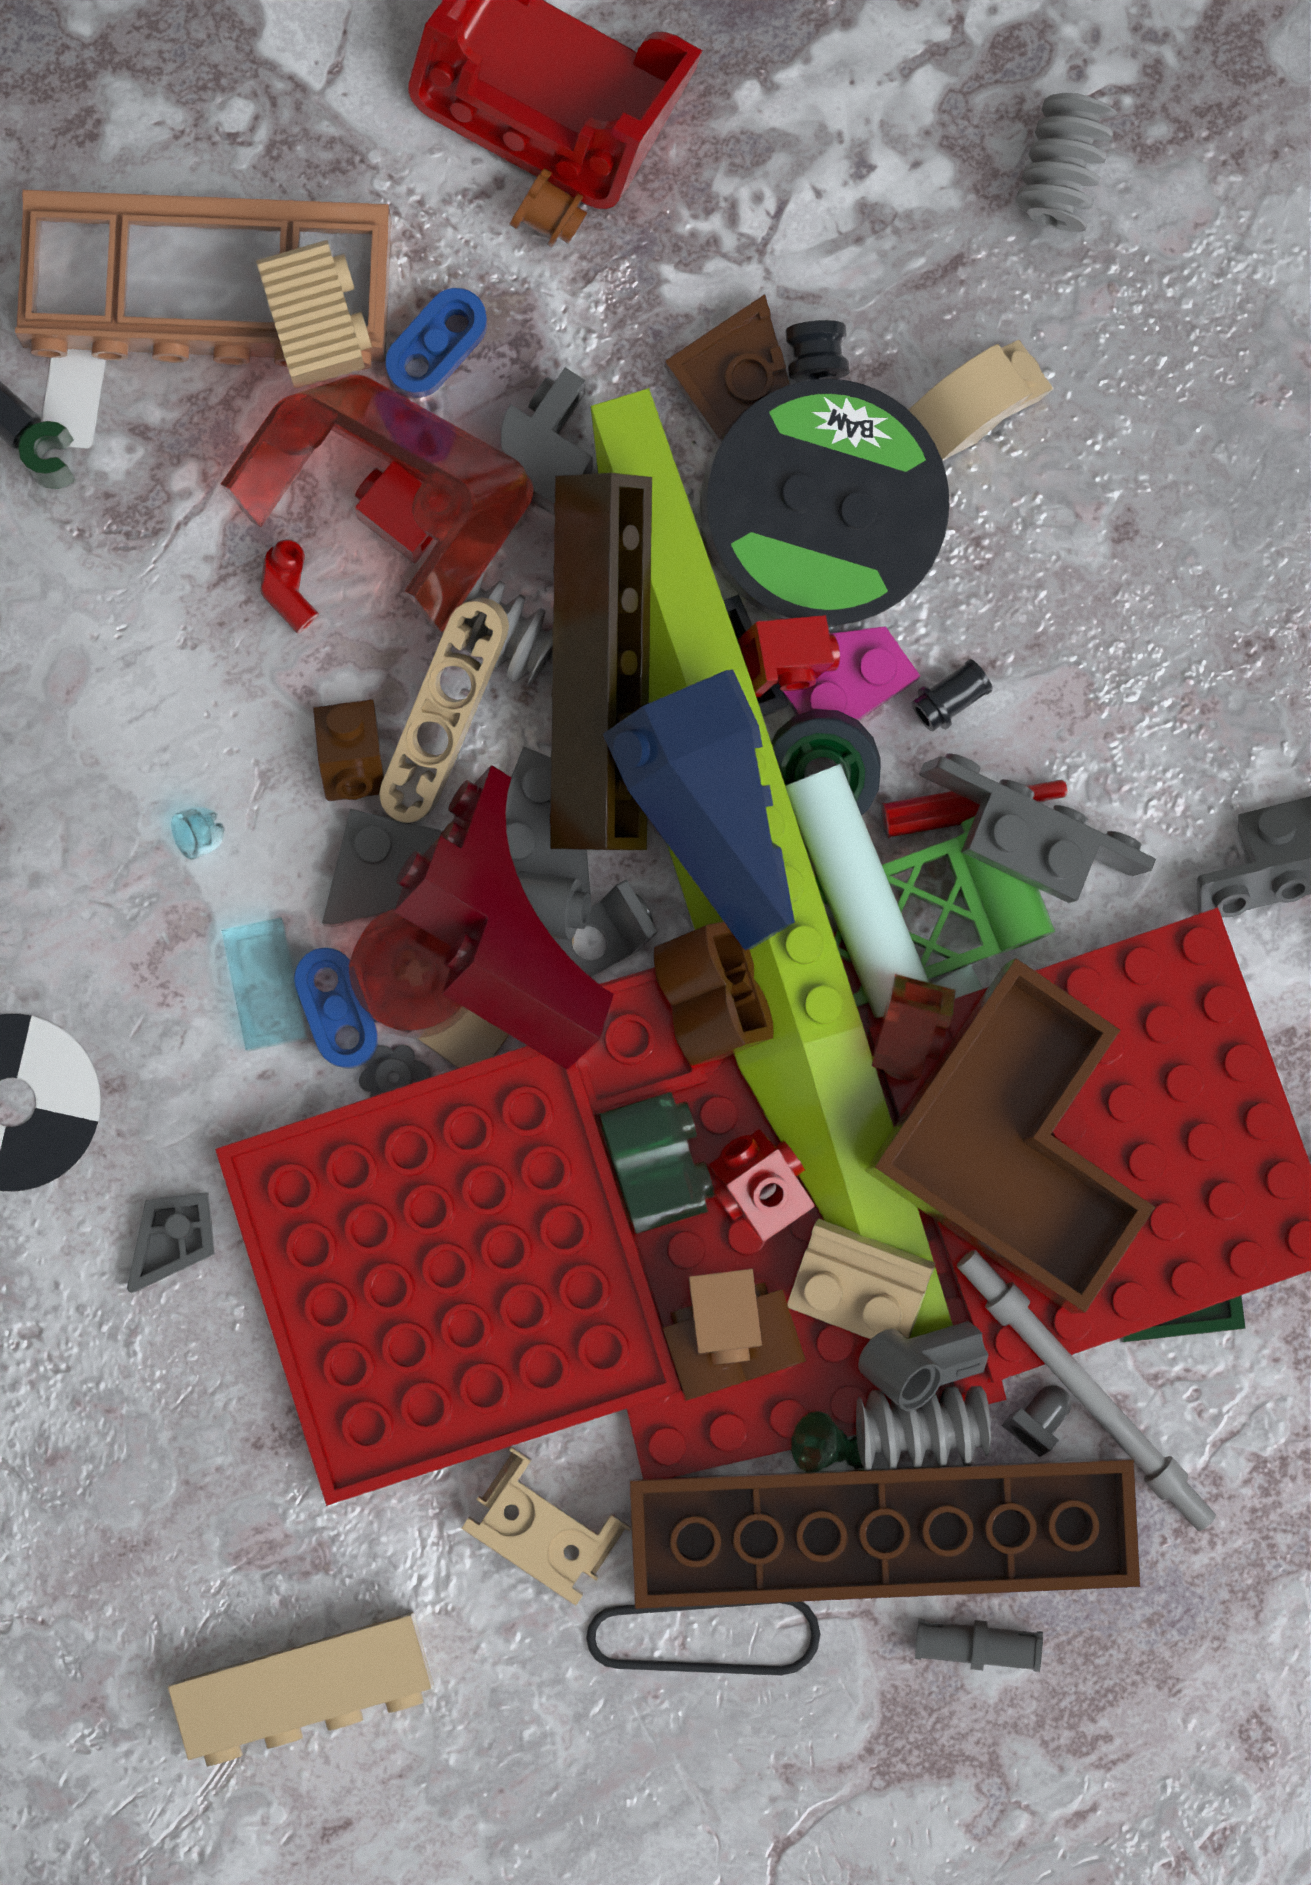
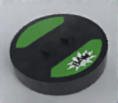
M813 379L797 382L768 394L743 411L727 427L711 453L704 473L700 501L702 526L709 551L720 572L734 590L753 606L772 617L790 619L826 615L828 627L850 624L871 618L893 607L909 595L924 579L940 552L946 534L950 507L949 487L942 458L934 441L920 421L905 406L889 395L861 383L840 379Z

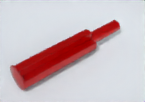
M1062 779L1026 786L1035 793L1033 800L1037 802L1064 798L1068 794L1066 782ZM949 791L888 803L882 802L881 819L889 839L894 836L960 825L963 821L976 816L980 804Z

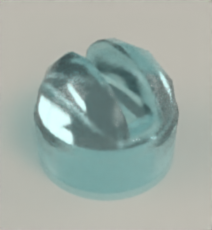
M203 806L193 807L176 813L172 817L171 828L175 843L186 858L194 860L207 855L218 848L223 841L225 828L222 823L214 824L218 815L214 810Z

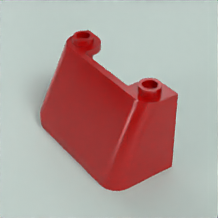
M442 0L425 23L408 83V93L419 111L434 121L536 177L544 168L549 170L552 174L548 181L574 198L579 193L584 196L581 202L597 209H609L617 204L632 182L696 71L703 50L675 34L656 31L647 35L636 52L544 0Z

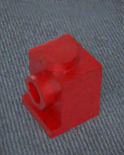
M826 615L758 621L738 639L756 697H761L776 683H779L780 690L796 691L809 688L817 683L816 679L822 673L836 671L839 667V645L836 637L833 634H829Z

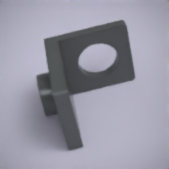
M624 880L615 885L599 903L590 908L587 926L598 929L606 941L605 952L600 958L595 960L581 958L573 949L572 939L554 938V940L586 974L593 977L638 952L657 934V930L653 925V918L648 906L633 891L629 882Z

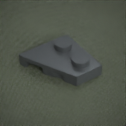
M523 746L511 776L506 805L507 837L516 872L518 874L520 871L577 878L581 881L582 892H588L591 897L587 850L550 849L551 757Z
M350 809L322 924L333 928L355 920L395 913L394 910L403 888L396 883L401 868L413 852L417 851L423 855L439 838L442 830L404 823L395 819Z

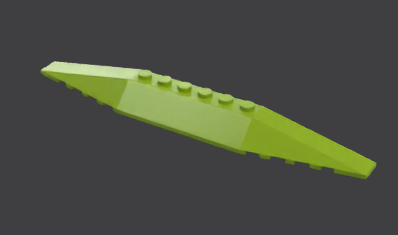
M647 388L592 405L590 410L597 472L652 477L649 703L725 670L733 669L760 729L763 747L755 748L761 784L762 786L770 785L773 806L766 807L772 842L782 849L795 923L753 949H749L754 963V980L760 986L768 1002L774 1034L773 1039L735 1053L734 1056L738 1068L762 1107L763 1113L775 1135L779 1138L780 1142L784 1140L803 1165L805 1171L798 1176L805 1189L811 1195L824 1221L934 1262L918 1208L865 1171L892 1131V1121L858 1009L754 688L650 389ZM666 843L693 929L696 930L708 924L724 922ZM934 1268L910 1338L953 1326L936 1268Z

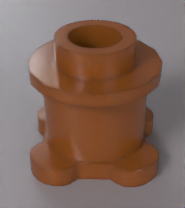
M544 168L532 184L509 225L517 229L522 222L549 238L550 240L547 245L552 248L558 238L567 244L570 243L585 219L587 212L578 207L584 196L578 193L574 198L550 183L548 179L552 172Z

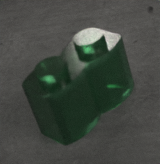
M672 1092L598 1115L634 1234L708 1212L705 1200L715 1197L712 1192L714 1187L705 1161L694 1164L687 1140L697 1137V1133L687 1101L676 1104Z

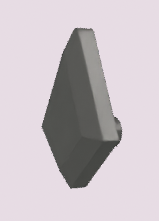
M208 1192L145 1201L127 1290L130 1293L144 1289L215 1255Z

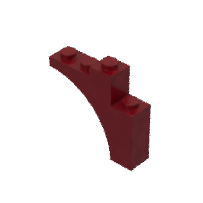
M491 765L475 783L469 780L462 783L448 807V811L454 814L452 822L445 827L439 838L423 855L415 851L404 863L396 880V883L403 888L394 912L451 946L444 961V966L448 967L450 971L442 995L568 1070L600 1039L614 994L603 988L586 974L565 953L541 922L528 900L518 878L507 837L506 805L512 777Z

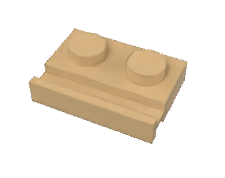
M818 1219L813 1227L812 1236L802 1259L787 1305L790 1309L872 1339L875 1335L886 1329H896L906 1338L910 1339L936 1263Z

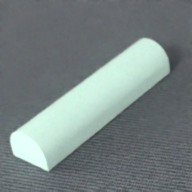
M841 764L785 786L803 843L874 1017L878 1018L891 1014L933 996V990Z

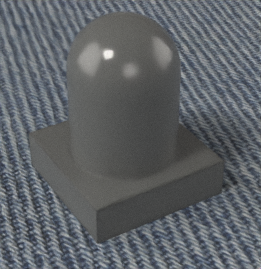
M1046 1386L1036 1394L1025 1410L1021 1408L1008 1416L1001 1426L1038 1457H1041L1050 1452L1059 1441L1053 1433L1070 1413L1072 1405L1070 1395L1060 1386Z

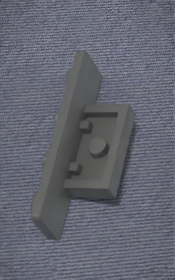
M948 753L945 757L939 756L922 765L919 773L921 777L980 804L961 850L962 853L1067 903L1078 901L1094 859L1129 876L1150 872L1153 869L1156 859L1140 851L1142 844L1135 838L1116 831H1107L1104 834L1087 826L1088 818L1084 814L1066 806L1055 805L1052 809L1033 800L1035 793L1020 783L1006 779L1000 780L999 783L979 774L981 767L966 757Z
M1311 796L1238 814V830L1251 863L1203 874L1197 878V909L1199 914L1218 907L1221 917H1234L1244 913L1246 910L1278 902H1294L1306 895H1310Z

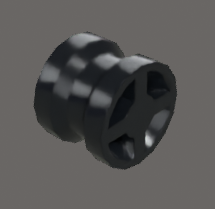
M815 320L787 327L785 330L786 342L793 348L794 357L788 365L789 378L791 380L801 382L813 379H840L850 373L849 361L842 355L841 343L847 337L846 325L843 322Z

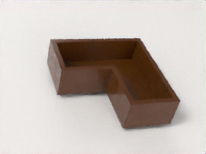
M1017 958L1003 965L865 1169L874 1178L1071 1314L1085 1313L1155 1208V1206L1051 1135L1120 1032V1029Z

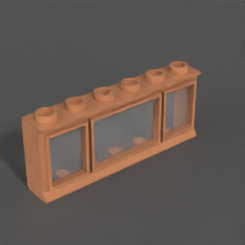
M23 190L22 192L23 218L17 327H15V334L23 348H31V354L35 356L62 358L67 356L68 349L92 350L91 355L98 359L124 360L128 358V352L152 353V358L157 361L182 363L189 360V354L213 355V361L226 365H245L250 362V357L274 358L276 365L287 367L256 260L327 240L332 257L341 254L345 255L355 289L343 293L350 315L362 312L372 348L361 350L365 366L362 370L371 368V362H385L392 225L389 204Z

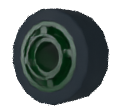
M814 709L793 716L776 731L771 744L785 786L809 777L805 769L807 764L813 759L826 757L833 760L837 765L841 764L861 815L869 810L879 791L881 758L874 737L859 720L838 710Z

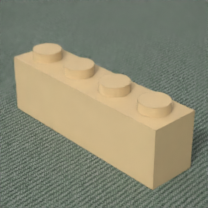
M414 1612L179 1680L169 1685L168 1690L187 1759L191 1760L204 1756L206 1766L208 1767L243 1756L240 1747L242 1744L264 1738L266 1747L269 1749L302 1739L301 1727L325 1720L327 1730L331 1731L364 1720L361 1709L385 1703L388 1713L422 1704L424 1703L422 1691L432 1689L434 1682Z

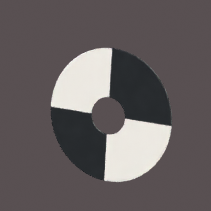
M1 1014L0 1081L7 1078L21 1079L33 1089L36 1097L35 1111L27 1122L16 1127L0 1125V1191L15 1192L48 1184L62 1176L78 1162L87 1150L96 1132L100 1116L101 1096L94 1066L82 1046L70 1034L54 1023L42 1018L25 1014Z

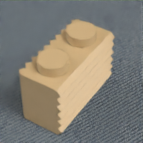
M325 240L256 260L294 388L312 385L318 381L336 378L340 375L349 374L352 371H360L365 368L361 350L372 348L362 312L350 315L343 293L355 289L344 254L332 257L328 241Z

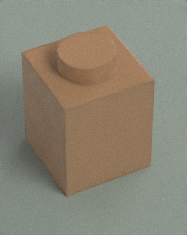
M753 1269L689 1277L698 1355L711 1353L712 1365L750 1361L749 1348L762 1346Z

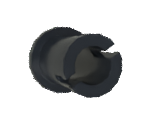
M969 659L965 662V665L931 689L926 686L921 687L918 690L919 697L912 701V707L928 730L933 732L939 727L946 730L952 725L951 718L982 696L991 693L993 687L983 669L974 660Z

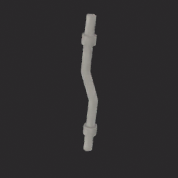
M976 1250L967 1253L958 1262L957 1268L988 1300L985 1308L1002 1326L1009 1324L1143 1470L1146 1474L1144 1482L1161 1500L1168 1498L1197 1531L1208 1527L1215 1519L1216 1514L1186 1482L1188 1479L1186 1471L1172 1456L1164 1458L1033 1314L1028 1308L1030 1300L1014 1282L1006 1284Z

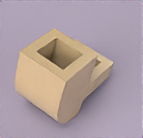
M1017 340L1002 348L999 344H996L970 359L936 384L908 410L927 430L942 460L976 444L1004 418L1040 401L1054 388L1040 370L1035 358L1028 353L1021 341Z

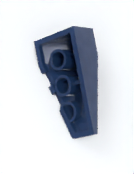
M733 669L725 670L646 704L603 733L628 791L744 950L753 949L795 923L782 849L772 842L766 807L773 806L770 785L762 786L755 752V748L763 747L760 729Z

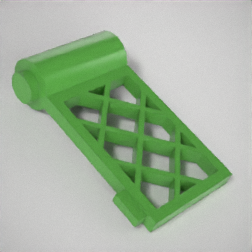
M975 816L961 823L964 831L963 834L882 865L890 886L902 891L897 903L901 912L909 895L942 909L929 940L909 932L913 943L925 949L920 961L928 980L997 954L1020 948L1055 933L1054 926L1038 888L961 852ZM944 856L947 857L955 878L946 901L913 886L923 864ZM913 868L907 883L892 877ZM815 877L824 904L829 905L819 879ZM958 891L961 893L967 910L953 904ZM949 913L973 924L981 945L980 947L958 954L936 944ZM838 929L835 935V942L840 957L852 963L848 951L838 947L842 939ZM931 952L946 958L943 961L925 967ZM861 985L859 991L853 994L857 1007L869 1003Z

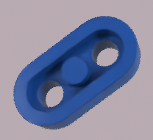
M450 288L438 293L393 342L386 355V370L390 383L398 392L412 398H422L433 394L478 346L487 330L486 310L479 297L471 291L462 288ZM453 315H462L469 323L465 330L452 332L447 329L446 321ZM415 359L425 361L429 366L427 372L421 377L410 376L406 372V366L410 361Z
M318 948L307 953L296 967L294 982L317 1048L321 1055L336 1067L344 1069L359 1067L369 1061L374 1055L378 1045V1031L355 967L345 954L336 949ZM323 970H332L338 975L337 986L329 992L320 991L315 984L317 975ZM352 1027L358 1031L359 1041L354 1048L342 1049L337 1045L336 1036L342 1028Z

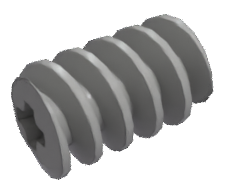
M1079 93L1052 94L1044 100L1041 110L1045 118L1038 121L1035 130L1039 140L1032 143L1028 154L1033 163L1025 166L1022 179L1026 186L1018 190L1015 201L1019 208L1038 223L1060 230L1085 231L1087 222L1073 214V210L1090 209L1093 206L1094 199L1079 191L1080 186H1098L1101 177L1087 169L1086 165L1087 163H1105L1107 154L1092 144L1093 141H1111L1114 132L1109 127L1099 123L1100 118H1114L1118 116V113L1108 104L1093 97Z
M459 565L441 588L429 608L426 616L427 625L432 628L438 627L450 618L457 607L471 599L484 597L494 600L502 606L509 622L508 635L494 668L499 667L510 659L507 678L514 683L528 673H531L528 685H530L553 655V628L547 632L542 630L546 611L540 608L528 618H524L521 614L525 596L520 594L505 605L501 602L505 588L504 582L500 580L485 591L481 588L485 569L479 567L465 578L461 575L463 565ZM480 612L471 619L465 618L464 623L472 628V635L466 646L470 654L480 638L485 635L492 636L493 630L485 626L487 615L483 612Z
M971 1386L963 1401L956 1387H946L942 1393L940 1403L934 1394L926 1404L913 1411L901 1409L892 1400L889 1406L886 1396L880 1390L871 1391L865 1407L862 1399L858 1397L856 1405V1437L859 1457L864 1470L872 1469L876 1452H883L889 1469L897 1468L901 1451H908L914 1468H921L926 1450H933L939 1467H946L950 1450L957 1448L964 1466H971L975 1448L982 1447L985 1456H988L991 1440L990 1415L987 1396L981 1386Z

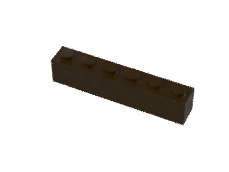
M618 473L555 476L550 849L647 850V816L628 791L603 733L642 706L649 704L652 477Z

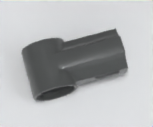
M969 1321L910 1339L906 1338L896 1329H886L875 1335L864 1347L859 1357L858 1368L861 1374L901 1409L913 1411L926 1404L936 1393L939 1386L984 1372L989 1354L984 1347L982 1332Z

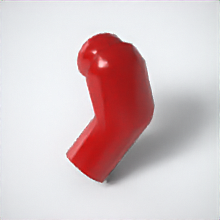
M284 539L271 547L265 555L260 591L264 599L299 634L317 619L319 613L299 592L305 560L304 550L296 541Z

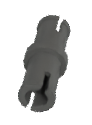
M918 1619L915 1659L921 1660L923 1658L971 1663L970 1670L983 1671L984 1665L1031 1669L1035 1672H1040L1043 1631L1027 1632L988 1628L987 1621L975 1620L974 1626L928 1622L924 1619Z

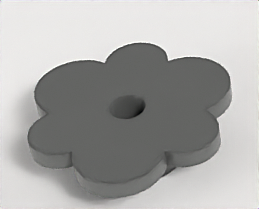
M378 1045L374 1055L366 1062L368 1070L363 1071L359 1076V1084L363 1090L371 1092V1098L431 1077V1074L425 1063L414 1060L415 1054L411 1047L399 1045L393 1051L387 1046ZM392 1072L399 1074V1080L396 1083H391L388 1080V1076Z

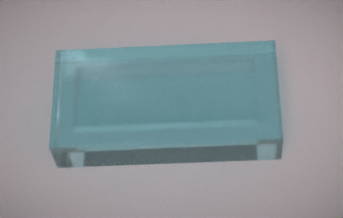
M282 917L221 930L245 1050L250 1052L307 1040Z

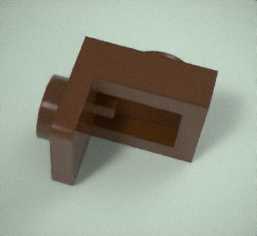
M374 699L313 707L318 763L326 800H357L366 796L379 795L384 772Z

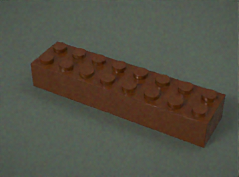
M1116 1458L974 1464L971 1466L950 1465L946 1467L927 1466L921 1468L903 1467L896 1469L880 1468L871 1470L856 1469L629 1479L635 1609L1140 1587L1134 1460Z

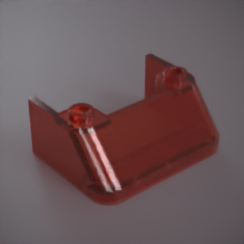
M349 375L280 400L272 408L220 483L221 486L250 521L262 527L313 451L323 443L331 430L388 463L394 460L411 475L423 482L413 500V517L425 534L438 541L405 589V592L431 626L443 632L454 610L462 605L532 500L533 484L523 466L511 456L364 375Z

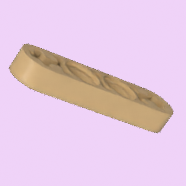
M484 597L471 599L457 607L449 618L381 784L379 793L381 805L385 812L396 821L404 823L416 822L433 811L439 802L508 635L509 622L507 614L502 606L492 599ZM480 612L487 615L485 626L493 630L492 636L485 635L476 642L471 656L482 657V664L469 655L451 652L453 645L458 650L467 646L472 635V628L464 623L465 618L471 619ZM446 667H461L469 675L471 689L465 699H453L443 692L440 685V677ZM431 721L438 723L447 732L448 745L442 754H429L419 745L417 733L423 722ZM406 757H408L410 760H412V761L415 762L416 764H414V763H406ZM417 765L437 769L436 775L428 770L419 779L416 793L424 797L423 801H416L410 807L403 805L404 794L397 790L396 786H402L410 781Z

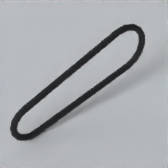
M804 1602L635 1609V1605H624L606 1608L595 1615L588 1626L586 1640L588 1649L594 1659L605 1667L615 1669L782 1676L798 1672L810 1663L818 1650L821 1633L817 1617ZM778 1603L791 1605L801 1611L808 1620L811 1630L810 1645L803 1657L793 1664L784 1666L618 1660L608 1658L602 1654L596 1643V1632L599 1625L605 1619L612 1616Z

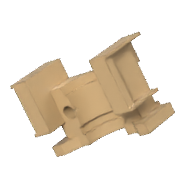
M511 1447V1455L483 1497L478 1496L476 1499L490 1510L481 1523L469 1516L461 1529L576 1606L582 1598L583 1592L573 1585L581 1573L584 1572L597 1581V1571L624 1530L630 1531L631 1526L612 1513L598 1534L576 1521L518 1481L532 1459ZM511 1504L517 1506L519 1516L515 1519L507 1518L504 1513L506 1506ZM568 1545H574L578 1548L579 1555L575 1559H568L564 1555V1549Z

